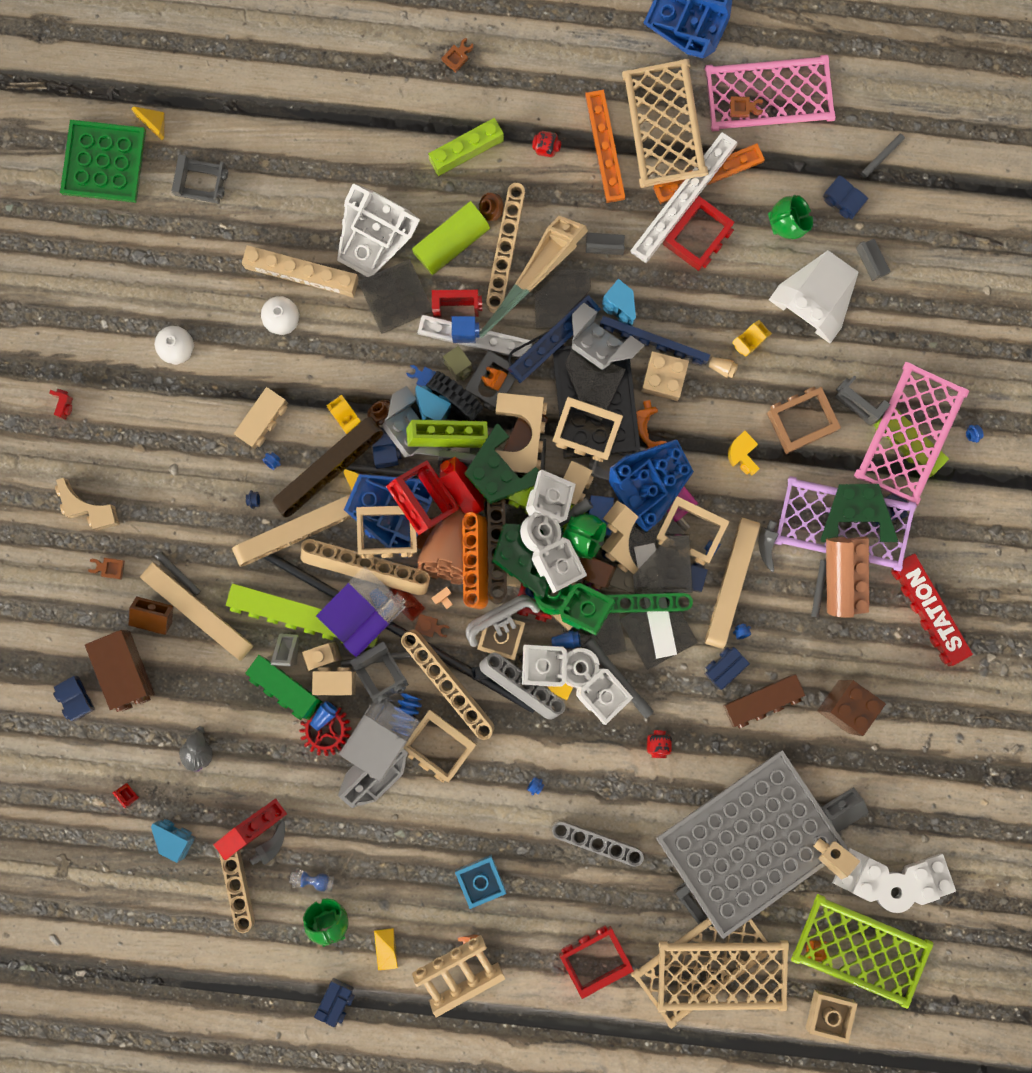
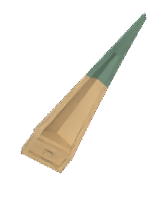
M558 216L547 227L515 285L480 331L479 335L481 338L577 247L576 243L588 232L585 225Z

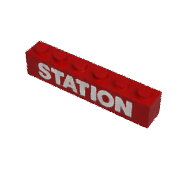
M914 553L903 558V569L901 572L892 568L891 573L901 583L902 593L909 597L912 602L910 606L914 613H918L920 616L921 626L925 631L928 630L932 645L940 651L939 657L945 665L954 666L972 656L970 648L916 554Z

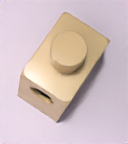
M337 642L327 643L302 652L307 672L342 660Z
M820 837L813 845L822 853L818 859L841 880L848 877L860 863V860L836 841L828 844ZM831 852L835 854V859L831 857Z

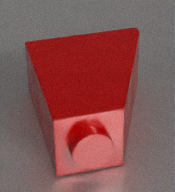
M457 457L444 461L440 464V480L464 514L469 512L477 514L483 511L484 496L465 476L468 467Z

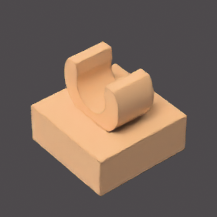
M447 587L432 597L436 605L442 602L446 609L453 605L448 599V596L452 593Z

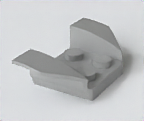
M585 303L572 314L574 336L572 349L602 370L614 361L634 358L645 346L632 336L623 343L594 322L597 311Z
M405 386L392 394L388 416L382 428L404 457L415 454L439 456V450L447 451L452 447H410L407 445L406 428L411 420L420 419L411 408V405L417 399L409 388Z

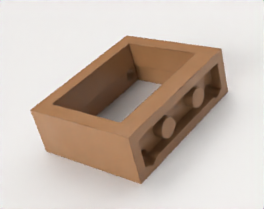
M815 386L805 390V394L800 397L796 394L788 398L787 403L781 404V402L770 406L771 410L767 412V415L786 454L841 429L822 387L818 389ZM817 396L830 425L791 442L778 413Z

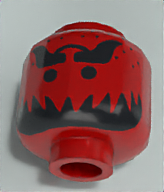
M540 131L538 135L534 136L532 148L537 155L552 158L556 152H560L561 141L558 140L556 133Z
M654 730V734L647 736V753L651 754V758H667V755L672 753V737L666 735V731Z

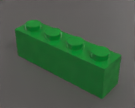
M261 655L256 657L245 673L250 677L249 681L257 687L259 685L264 688L263 692L271 698L275 696L279 699L277 703L285 709L288 707L292 709V715L299 720H302V718L310 720L323 702L279 667L271 665V661Z

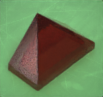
M391 588L385 594L412 622L425 609L409 592Z

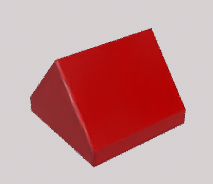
M128 783L113 792L125 809L139 798Z

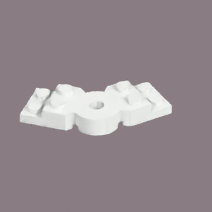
M540 470L534 489L530 491L526 506L529 517L523 521L520 533L525 546L533 551L532 561L540 577L545 576L554 593L587 576L570 540L561 538V528L559 523L567 520L576 484L547 471Z
M523 645L522 685L560 687L566 683L576 688L578 699L604 725L633 699L608 669H599L600 664L597 656L588 649L577 648L567 652L564 647ZM577 663H580L583 667L581 673H578L576 670Z
M848 847L847 851L860 860V863L848 877L841 880L835 875L832 882L869 902L877 900L881 907L893 913H901L908 910L914 902L924 905L939 900L942 896L956 892L942 853L906 865L902 873L889 872L887 866ZM894 887H898V895L892 897L891 890Z

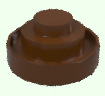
M497 193L484 194L479 202V211L485 220L496 221L502 215L504 204L500 195Z
M382 400L372 405L367 413V417H373L378 425H383L388 416L390 401Z

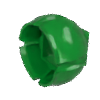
M800 195L786 196L774 205L772 211L768 213L773 235H779L786 239H798L812 229L813 217L809 216L811 209L803 197Z
M592 514L571 516L562 537L570 540L578 557L592 559L601 547L599 542L604 540L607 525L600 518Z
M326 898L322 899L320 904L316 901L307 908L303 916L305 933L314 943L325 947L345 939L349 925L348 916L345 908L336 900Z

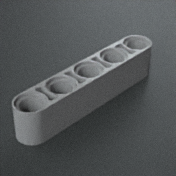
M491 653L480 662V670L486 676L546 719L552 720L565 711L564 701L544 686L523 685V689L521 687L522 670L500 654Z
M562 820L556 821L552 826L554 837L561 841L630 866H639L644 860L640 849ZM558 825L566 827V832L563 835H558L555 832ZM576 832L584 833L585 837L582 841L574 840ZM594 839H602L603 845L600 848H594L592 846ZM619 845L621 852L618 855H613L611 853L612 846ZM632 852L639 853V859L635 862L629 860V855Z

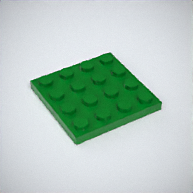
M70 120L60 193L69 196L137 203L146 129L144 127Z

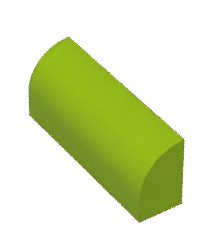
M470 201L412 248L413 254L433 276L486 233L490 227L480 211Z

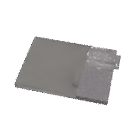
M390 698L382 704L377 703L375 705L374 702L371 703L339 752L340 756L382 782L420 723L415 718L392 705Z

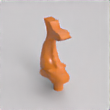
M650 400L644 401V409L637 411L636 416L639 437L647 445V449L667 442H653L649 439L647 424L650 417L658 412V409L652 407Z

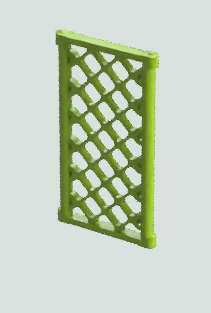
M817 894L791 961L812 967L899 1003L901 1007L908 1009L934 943L927 939L922 940L827 900L825 896ZM823 906L824 914L815 918L819 907ZM834 911L840 913L841 922L832 925L829 916ZM826 918L829 927L819 931L817 921ZM851 919L858 921V929L849 933L847 923ZM814 923L816 933L808 936L812 924ZM844 925L846 934L837 938L834 929ZM871 926L875 928L876 936L867 940L864 930ZM831 930L834 939L824 944L822 934ZM861 932L864 939L863 942L854 945L852 935ZM886 934L892 935L893 943L884 947L881 938ZM819 936L821 946L812 949L809 940ZM849 938L851 947L842 951L839 942ZM878 939L881 948L872 953L869 943ZM903 941L909 942L910 951L901 954L899 944ZM805 942H807L809 951L803 956L801 952ZM836 943L839 952L830 957L827 947ZM866 945L869 952L868 955L859 958L857 948ZM896 947L898 956L889 960L886 951ZM923 948L920 960L918 961L916 952ZM824 949L826 959L820 963L815 960L814 953ZM854 951L856 960L847 964L844 955ZM883 952L886 961L876 965L874 956ZM913 954L915 963L906 967L904 957ZM841 956L844 965L839 970L832 968V960ZM871 958L874 965L873 968L864 971L862 961ZM900 959L903 969L894 972L891 964ZM859 963L861 973L856 977L850 975V966ZM888 965L891 974L882 978L879 969ZM916 967V970L911 980L909 970ZM876 971L879 979L874 984L867 982V974ZM906 972L908 982L899 985L896 978L897 975ZM893 978L896 987L888 991L885 989L884 982ZM909 985L907 993L903 997L901 990Z

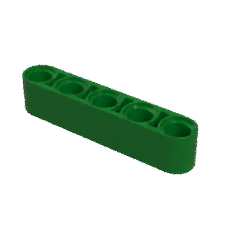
M686 593L606 595L615 600L610 613L687 611L693 605L692 597ZM680 597L687 598L689 603L686 608L679 605L678 600ZM626 598L630 601L628 609H623L620 606L621 599ZM641 598L649 600L650 606L644 609L640 606L639 601ZM660 598L668 599L669 606L667 608L660 607Z

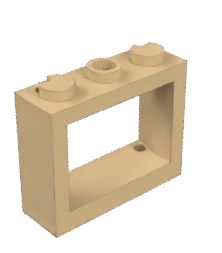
M567 397L553 442H556V447L567 450V447L575 449L574 453L582 456L588 453L593 455L592 459L603 462L604 459H609L623 415ZM571 407L615 421L604 452L561 438Z
M676 497L656 540H659V545L667 549L670 546L677 549L676 553L679 555L694 557V562L704 566L705 563H710L730 521L680 497ZM678 508L720 527L707 556L665 536Z
M399 506L356 507L358 555H362V559L374 558V555L382 554V558H393V554H401V557H413V553H417L416 531L411 523V547L364 549L363 516L405 514Z
M429 710L406 741L404 749L408 752V758L411 760L416 758L420 761L419 766L426 771L431 769L436 773L434 777L442 783L445 781L449 783L477 744L432 710ZM430 720L467 747L449 773L445 772L411 746Z

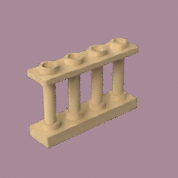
M481 935L470 939L467 943L454 948L449 953L436 958L412 973L415 985L419 987L424 984L432 996L429 1002L435 1017L444 1014L505 980L499 963L491 965L483 951L487 947ZM475 955L485 969L476 975L473 974L466 962L467 959ZM457 965L460 966L467 978L459 984H456L448 971ZM440 974L450 988L441 994L438 993L431 979Z

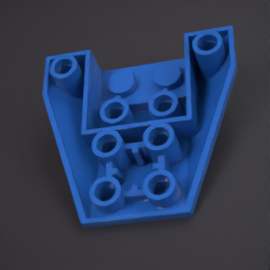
M673 440L623 457L610 467L609 483L620 503L626 505L638 516L635 522L644 531H648L661 521L694 471L678 440Z

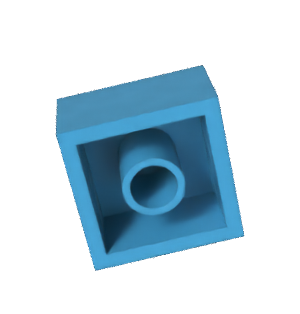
M492 854L455 870L469 909L506 894L505 886Z

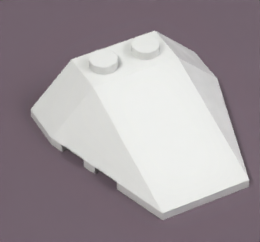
M353 183L344 204L345 212L344 219L342 220L343 228L337 261L368 278H372L413 236L420 219L408 209L386 197Z
M827 250L782 282L769 301L783 311L787 307L815 327L817 335L831 343L842 328L858 271Z

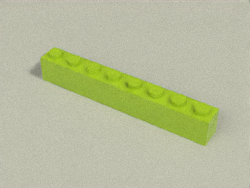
M236 584L231 585L225 606L230 607L232 612L241 614V611L249 612L248 616L259 619L260 616L267 618V622L278 625L280 621L286 623L285 627L296 630L298 626L304 628V632L315 635V632L323 634L322 638L333 640L334 637L338 638L316 617L322 610L320 608ZM379 635L368 645V647L365 650L368 651L369 649L377 645Z

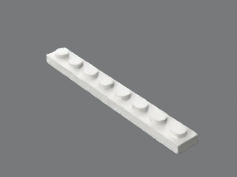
M724 133L718 136L704 155L705 166L708 167L709 174L703 177L684 180L631 249L633 255L645 263L648 262L736 148L737 142Z

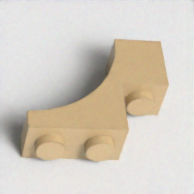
M65 478L56 480L55 490L58 497L60 496L61 498L60 510L65 517L71 519L89 514L87 516L88 524L97 531L120 525L115 506L111 504L104 506L87 504L75 494L69 480Z
M617 501L603 518L608 523L607 528L613 533L601 548L606 552L605 557L612 562L616 560L619 563L617 565L619 569L625 573L629 571L635 574L639 568L634 564L630 556L629 536L638 516L626 505Z

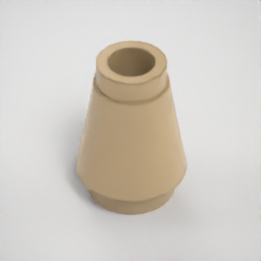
M712 357L709 367L728 379V377L733 378L735 376L738 364L733 360Z

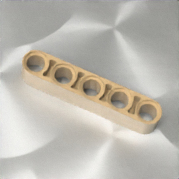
M239 850L227 860H224L219 853L234 927L238 932L246 933L254 926L255 918L241 852ZM229 860L236 862L237 867L235 870L229 868ZM233 879L240 881V889L233 887ZM237 899L244 900V908H239L236 905ZM241 918H246L249 921L248 927H243L240 924Z

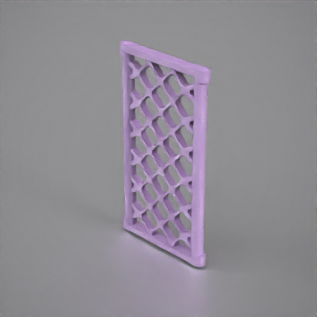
M790 476L777 532L778 537L774 544H786L826 553V543L825 545L816 543L814 536L824 531L825 528L819 521V516L825 512L830 513L831 507L828 508L825 505L823 498L827 494L836 495L838 488L798 480L797 477ZM792 486L797 487L799 495L789 499ZM808 490L817 491L818 499L808 503L804 498V494ZM798 497H802L807 504L800 511H797L792 504V501ZM884 498L886 506L892 507L895 513L891 519L897 517L902 523V527L895 532L897 533L901 529H905L903 542L900 543L898 540V546L892 550H888L884 542H880V537L876 532L879 526L873 527L868 522L871 531L862 535L857 528V525L861 522H851L852 526L846 530H842L838 525L840 530L838 536L843 535L846 537L845 532L851 528L857 530L860 535L859 537H865L867 534L874 532L879 541L873 546H869V563L894 568L893 570L901 572L913 513L917 505L911 501L906 503ZM817 501H821L825 507V511L819 515H816L811 508V505ZM790 504L795 513L785 518L787 506ZM806 508H809L814 515V518L808 522H804L799 515ZM904 510L909 511L907 524H904L900 518V514ZM797 515L802 521V525L797 529H792L788 520ZM817 520L821 529L812 534L807 524ZM784 523H787L791 530L787 536H781ZM801 527H805L810 534L805 541L797 539L795 534ZM879 543L886 550V554L882 557L873 556L872 548ZM901 548L899 560H893L891 552Z

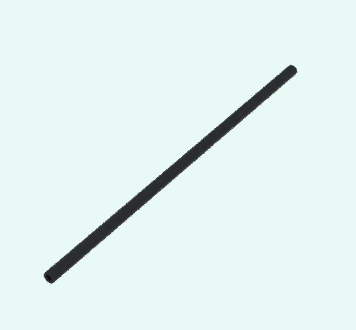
M274 553L263 558L331 598H334L340 592ZM387 619L390 624L385 629L402 638L408 630ZM407 635V641L414 644L416 642L415 637ZM428 642L444 663L473 679L471 674L472 667ZM491 678L475 680L531 713L535 711Z

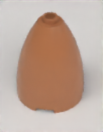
M461 508L435 525L427 537L417 560V568L426 571L431 578L437 580L439 577L444 580H451V584L463 585L462 520L465 514Z

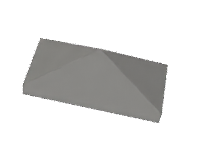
M279 634L271 665H297L298 635Z

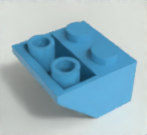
M618 279L603 297V310L609 315H615L618 318L617 321L633 326L636 319L634 293L631 288Z
M416 386L415 398L417 399L416 402L421 419H447L451 411L449 400L442 395L436 396L426 386Z
M167 819L153 823L151 829L159 854L176 863L185 859L195 839L191 835L192 832L185 828L180 830L174 827L175 824Z

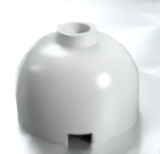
M276 296L264 303L261 310V319L269 332L285 335L291 333L298 325L300 314L292 300L284 296Z
M179 326L165 327L159 331L155 338L156 352L167 363L175 365L184 363L190 358L194 349L193 338L187 330Z

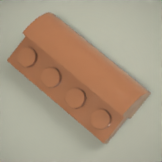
M865 536L826 539L827 613L836 617H854V614L869 613V538Z

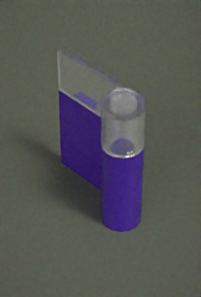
M364 566L316 617L343 642V645L349 652L358 657L405 609L404 603L406 601L398 593L394 595Z

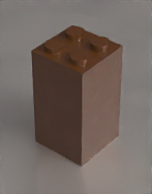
M119 630L85 644L109 710L123 712L133 708L132 704L134 703L137 705L150 701V697L155 695L130 631Z
M838 680L817 712L848 734L864 736L886 703L854 680Z

